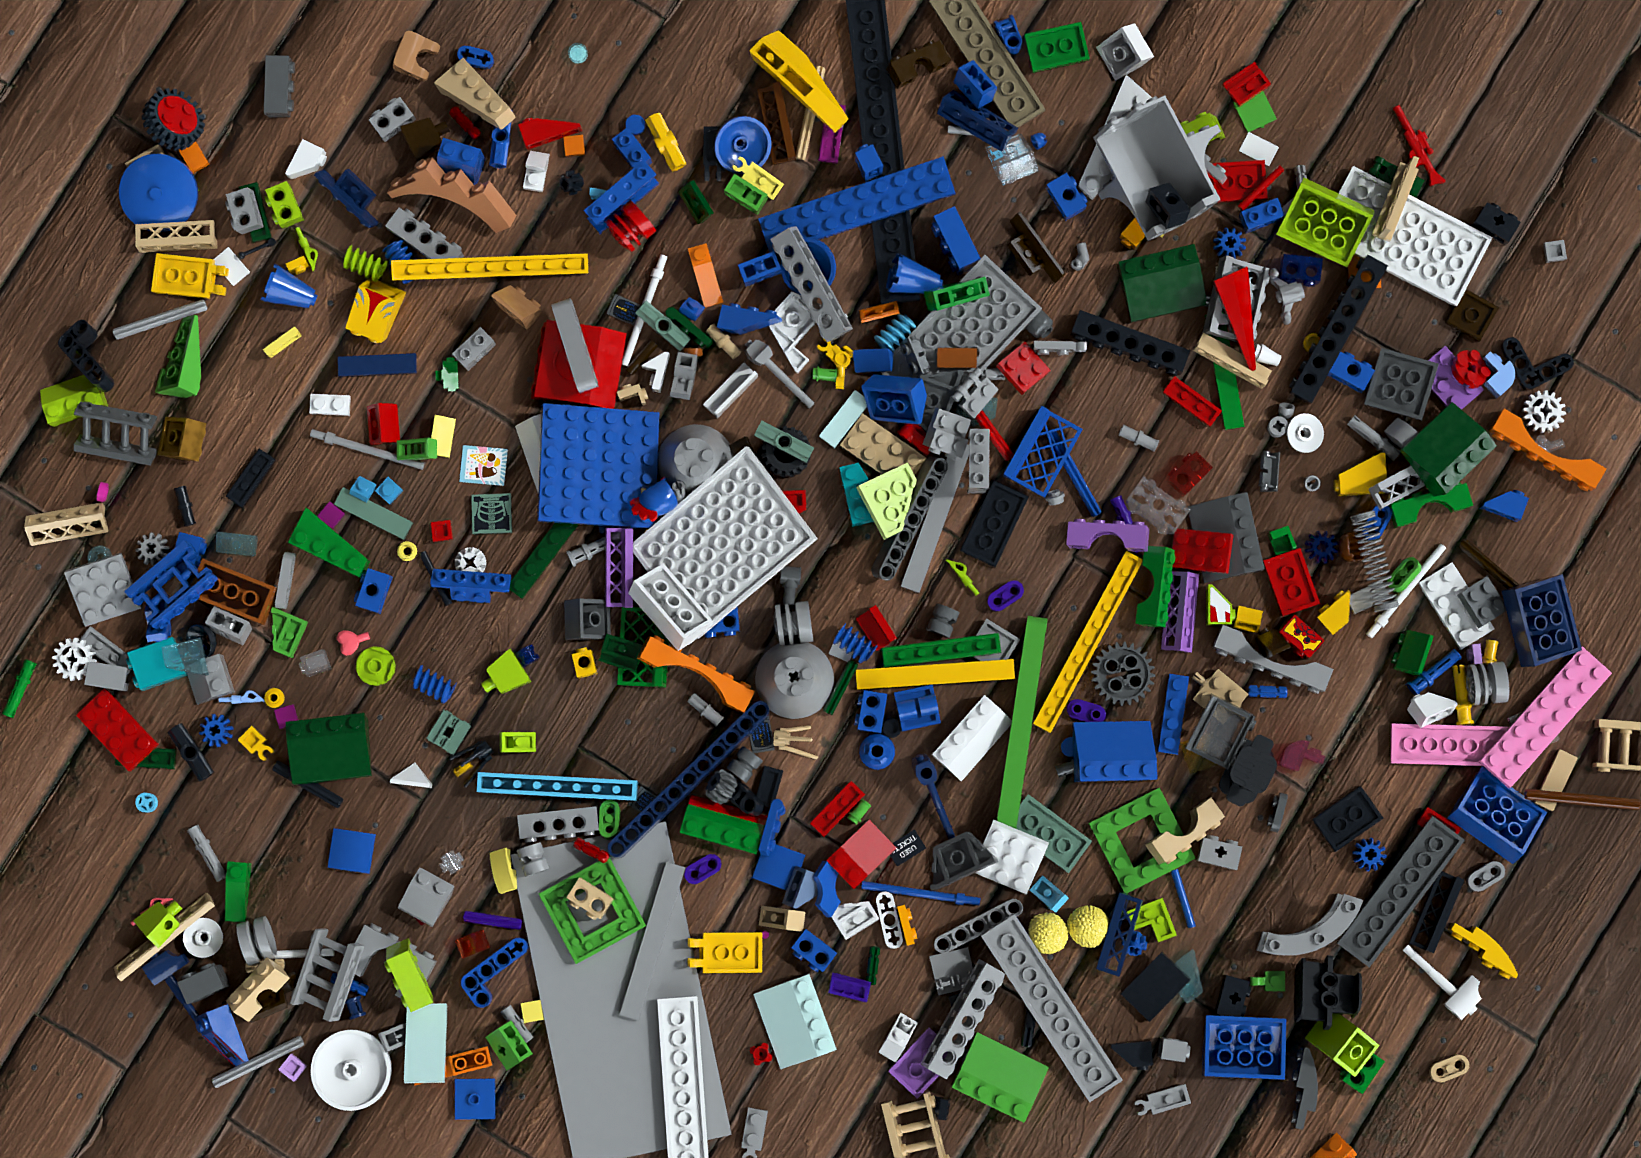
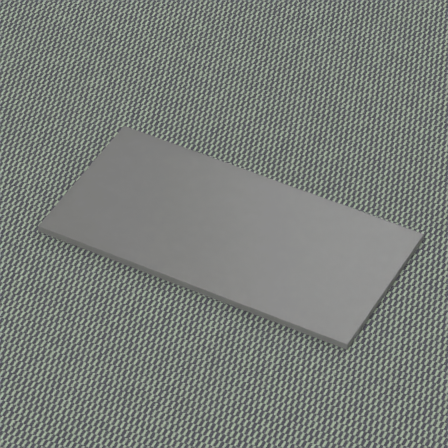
M666 822L658 823L624 857L617 859L610 855L616 870L646 925L666 862L675 864ZM635 830L628 831L627 839L634 840L637 837V832ZM602 836L583 839L585 842L597 846L600 850L608 852V844L611 840H606ZM575 841L543 848L544 854L542 856L547 859L550 869L525 877L522 869L524 862L519 860L518 854L511 855L513 869L516 870L517 889L573 1158H627L667 1149L657 999L698 997L707 1140L732 1135L697 967L687 966V958L695 957L693 948L687 946V938H690L680 887L639 1021L621 1016L620 1011L646 927L576 964L539 896V893L598 862V859H594L583 853V851L575 849L573 846ZM615 844L612 847V852L614 854L621 853L622 845ZM601 883L595 886L605 892ZM586 892L581 893L576 898L581 901L584 900ZM599 899L595 900L592 904L593 909L596 911L602 910L603 902ZM569 901L566 902L584 936L619 918L612 903L602 919L596 918L594 920L585 914L587 911L582 907L578 910L571 906Z

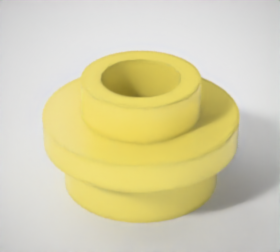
M405 541L397 549L398 556L404 561H411L417 555V547L412 542ZM406 548L411 549V553L409 555L404 554V550Z

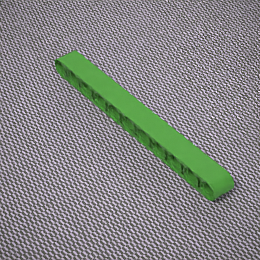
M1028 616L997 817L998 822L1015 829L1018 822L1048 618Z

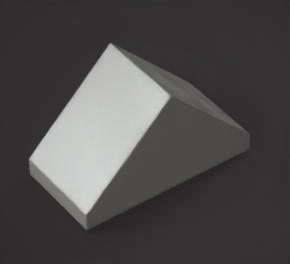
M406 1023L378 1034L385 1053L405 1045Z

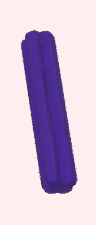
M465 911L463 921L517 930L521 929L522 920L517 918Z

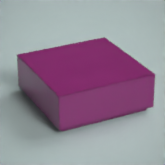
M329 501L317 517L334 529L345 516V513Z
M294 704L274 710L279 729L286 728V722L298 720Z

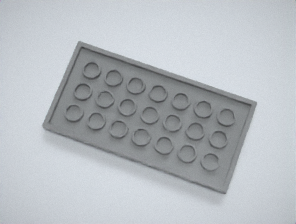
M986 255L978 261L960 282L985 276L990 296L942 310L931 311L908 336H915L916 339H919L923 352L918 353V356L925 355L930 366V372L927 374L963 370L964 374L960 385H962L967 379L966 376L969 372H973L975 368H937V348H977V367L983 372L1042 310L1029 295ZM899 346L893 352L892 372L881 373L889 376L913 378L908 369L906 358L901 352V346Z

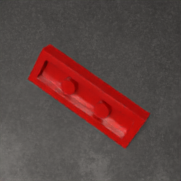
M1175 376L1162 392L1208 427L1213 424L1222 412V410Z
M850 781L810 824L825 837L860 801L865 793Z

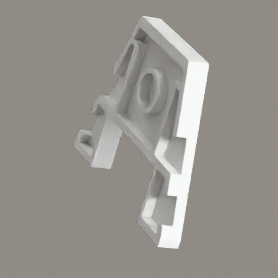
M791 292L775 310L777 315L782 318V322L770 325L769 328L793 369L798 374L809 362V359L796 349L795 346L816 322L811 319L810 311L807 305L802 302L801 295ZM827 315V322L831 324V317Z

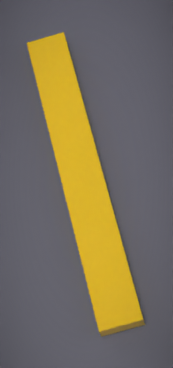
M1014 659L856 670L857 689L1015 679Z

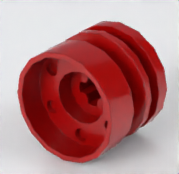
M629 200L621 207L624 215L623 218L614 213L612 216L617 223L614 224L609 218L605 223L616 241L632 253L635 248L630 242L633 241L637 246H640L641 243L637 236L640 234L645 239H648L656 232V229L643 212Z

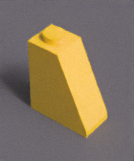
M1385 452L1379 453L1339 474L1336 477L1337 480H1334V491H1337L1338 496L1371 495L1368 489L1387 479Z

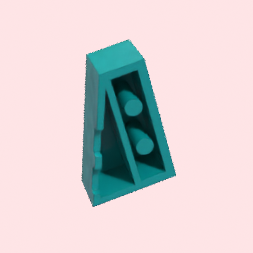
M859 463L839 467L852 527L874 522L856 488L869 481Z

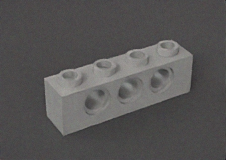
M398 208L385 225L387 230L401 240H404L405 243L428 259L464 257L461 252L462 248L455 242L451 244L445 240L446 236L439 231L434 233L429 229L431 226L422 219L419 222L413 218L415 214L407 208L405 210ZM414 224L415 229L412 232H406L405 228L407 225ZM429 235L431 236L430 241L426 244L421 243V238ZM439 247H446V252L444 254H437V249Z
M597 806L517 815L519 838L525 839V843L535 842L537 837L553 840L556 839V835L564 834V838L576 837V833L584 832V836L596 835V831H599ZM576 817H581L584 820V825L581 828H576L573 824ZM557 819H561L564 822L563 829L559 831L554 828V822ZM538 821L544 824V830L540 833H537L534 829V825Z

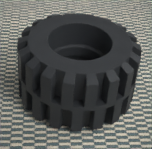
M787 426L780 428L783 432L810 445L808 438L800 430L798 431L794 427L787 428ZM782 436L779 438L778 443L790 442L788 437ZM763 441V462L767 469L776 476L779 475L783 478L790 476L791 478L796 474L799 475L810 462V457L807 463L798 458L790 463L780 462L775 456L776 447Z

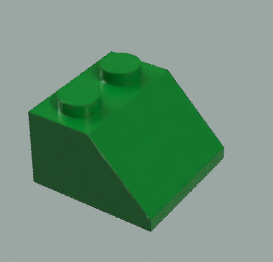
M1411 630L1404 631V634L1401 633L1397 642L1400 645L1398 652H1394L1391 663L1394 664L1393 669L1413 676L1422 674L1434 636Z

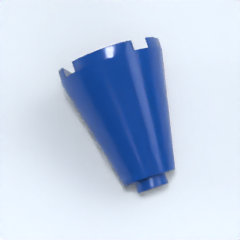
M897 253L892 261L895 265L892 269L890 268L886 288H888V292L924 294L923 291L941 287L943 280L940 279L939 274Z
M274 264L273 268L277 270L276 272H271L264 290L267 296L266 298L262 297L261 301L309 308L310 305L314 306L318 296L314 294L315 290L279 265Z

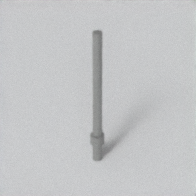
M312 429L310 437L323 440L324 443L330 445L337 444L423 470L425 462L418 460H397V454L337 437L336 434L331 432L324 433Z

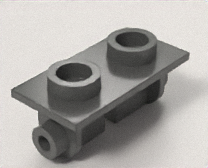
M912 336L899 342L901 352L906 358L908 369L913 378L929 373L930 366L925 355L918 356V353L923 352L919 339Z
M1262 451V455H1260V468L1262 472H1260L1258 487H1260L1261 492H1278L1280 452L1270 453V451Z

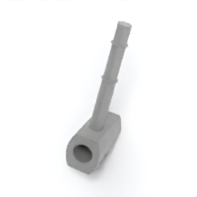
M749 340L745 344L747 347L744 350L745 355L752 363L758 366L764 364L808 408L814 405V402L770 359L773 353L767 344L760 340H754L753 342Z

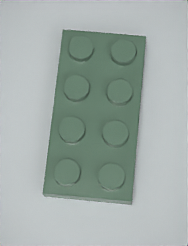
M1029 794L1020 804L1016 829L1049 842L1044 856L1069 873L1092 841Z

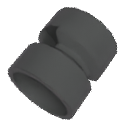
M936 603L932 613L934 618L929 620L926 630L942 637L950 638L953 631L952 624L956 623L960 612Z
M742 746L736 754L738 758L732 759L726 768L747 783L753 775L752 770H757L763 760Z

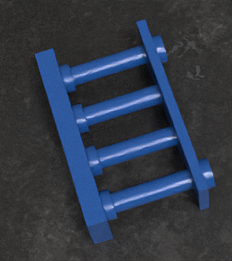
M644 160L641 161L584 210L589 216L587 220L601 234L608 228L605 223L608 218L614 223L616 221L612 216L614 213L619 217L623 215L621 211L623 205L629 200L636 204L659 185V182L654 178L657 174Z

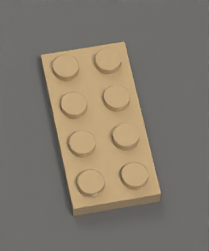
M863 413L840 444L843 449L881 475L908 463L915 476L927 459Z

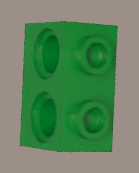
M1374 1053L1370 1057V1065L1363 1066L1360 1070L1358 1082L1353 1083L1350 1079L1351 1074L1344 1068L1340 1072L1342 1075L1340 1080L1358 1093L1363 1094L1385 1063L1384 1060Z

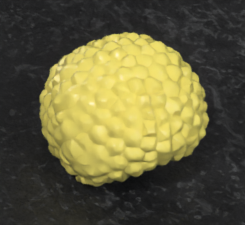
M1091 905L1076 908L1070 914L1067 920V930L1072 939L1080 946L1095 948L1105 940L1110 922L1107 915L1101 909Z
M1046 912L1035 915L1030 921L1028 930L1029 937L1038 951L1043 954H1053L1064 949L1068 940V928L1063 919L1054 913Z

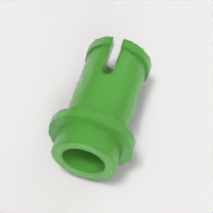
M819 366L813 368L812 379L816 380V382L818 380L836 382L837 369L819 368Z
M861 799L854 810L848 813L849 816L847 818L856 825L858 822L861 823V818L871 805L864 799Z

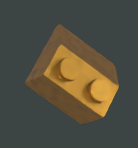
M165 417L158 455L199 462L203 438L206 434V423L189 418Z

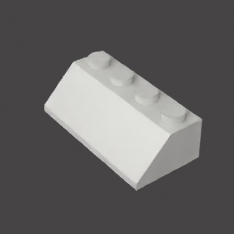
M542 414L533 416L515 426L537 492L539 491Z
M664 564L633 581L628 594L677 651L692 643L712 624L713 620Z
M984 695L932 756L962 781L1010 727L1012 720Z

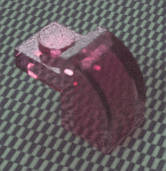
M1301 740L1285 747L1277 765L1298 772L1303 758L1317 764H1323L1326 756L1321 755L1322 751L1311 747L1308 750L1309 741Z

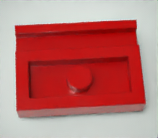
M1253 62L1225 81L1222 86L1226 88L1237 106L1241 107L1270 87L1271 82L1262 70L1258 68L1256 62Z

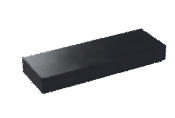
M259 448L226 497L243 508L276 459Z

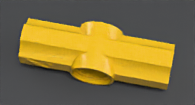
M660 112L649 116L645 121L654 137V142L659 152L663 154L672 172L682 169L687 163L678 148L677 140L672 131H669Z

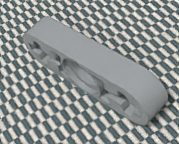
M284 552L275 608L287 609L295 566V553Z

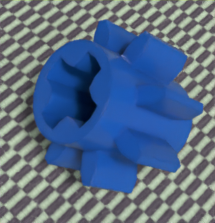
M1134 931L1127 953L1131 956L1141 955L1142 950L1147 949L1146 936Z

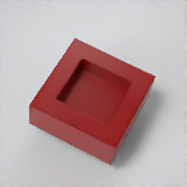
M451 520L431 522L433 542L453 540Z

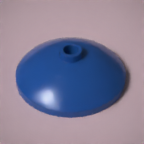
M738 116L725 122L718 130L714 141V152L718 162L726 170L735 174H743L742 171L738 172L732 168V165H735L737 168L742 166V162L738 159L739 156L746 160L748 166L751 162H754L761 167L767 161L771 151V137L768 129L759 120L749 116ZM742 139V143L737 145V141Z
M803 238L826 281L831 286L836 274V262L833 253L822 241L815 238ZM790 246V247H789V252H790L791 255H793L794 250H793V248ZM781 260V274L784 282L793 292L801 295L792 284L791 276L782 266ZM799 263L798 268L802 272L803 266ZM808 281V287L810 289H812V283L811 281Z

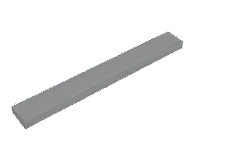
M967 444L962 458L956 457V460L946 459L948 470L929 506L901 584L903 588L920 593L969 456V444Z
M669 862L665 864L620 1011L621 1016L639 1021L686 867Z

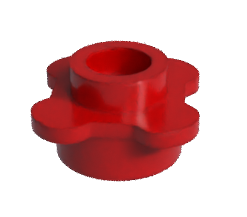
M767 1043L750 1048L755 1065L772 1060Z

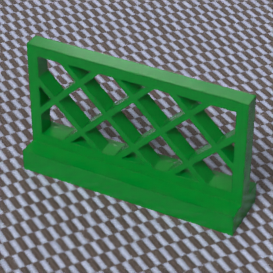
M622 607L620 638L625 639L626 633L632 629L638 636L633 642L641 640L645 643L642 637L651 630L656 636L664 639V644L669 646V640L654 623L649 625L643 618L646 616V613L640 607ZM627 611H634L639 616L632 624L627 621ZM640 620L648 627L641 634L634 628ZM642 662L646 667L638 674L633 672L635 677L631 681H623V673L626 669L618 667L617 685L666 688L667 666L653 667L652 670L650 665ZM647 669L652 673V683L644 682L640 677Z

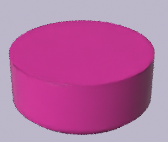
M100 483L97 501H106L109 490L108 483Z

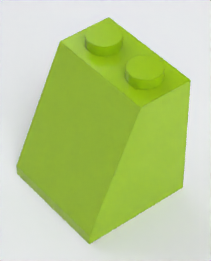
M1332 1013V1026L1329 1030H1323V1022L1318 1021L1305 1037L1306 1040L1354 1077H1356L1380 1046L1339 1013Z

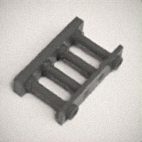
M80 402L74 415L83 417V435L80 434L74 443V451L151 466L156 457V449L148 447L149 429L153 428L157 416L150 415L149 413L96 405L90 402ZM91 418L102 420V438L91 436ZM110 422L121 424V442L110 440ZM129 425L141 427L140 446L129 443Z

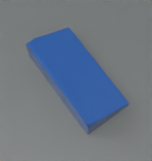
M890 349L853 350L856 373L892 372L894 353Z

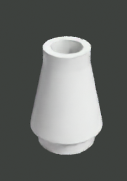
M1255 344L1256 362L1278 366L1281 355L1275 353L1264 344Z

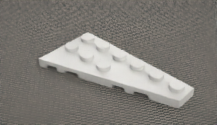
M1126 75L1105 125L1113 117L1122 118V115L1130 111L1135 103L1141 102L1145 104L1152 97ZM1097 144L1078 185V188L1092 200L1103 189V185L1114 177Z

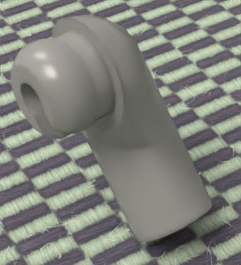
M1085 242L1076 245L1078 256L1071 262V267L1076 271L1082 270L1089 261Z

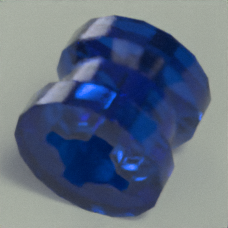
M533 644L515 653L521 659L523 668L540 659L539 655L534 652Z

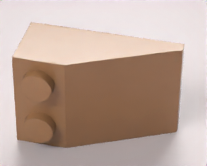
M509 285L493 293L492 298L496 305L526 330L542 314L541 309H539L541 305L534 299L528 300L524 296L526 293L518 286L514 288Z

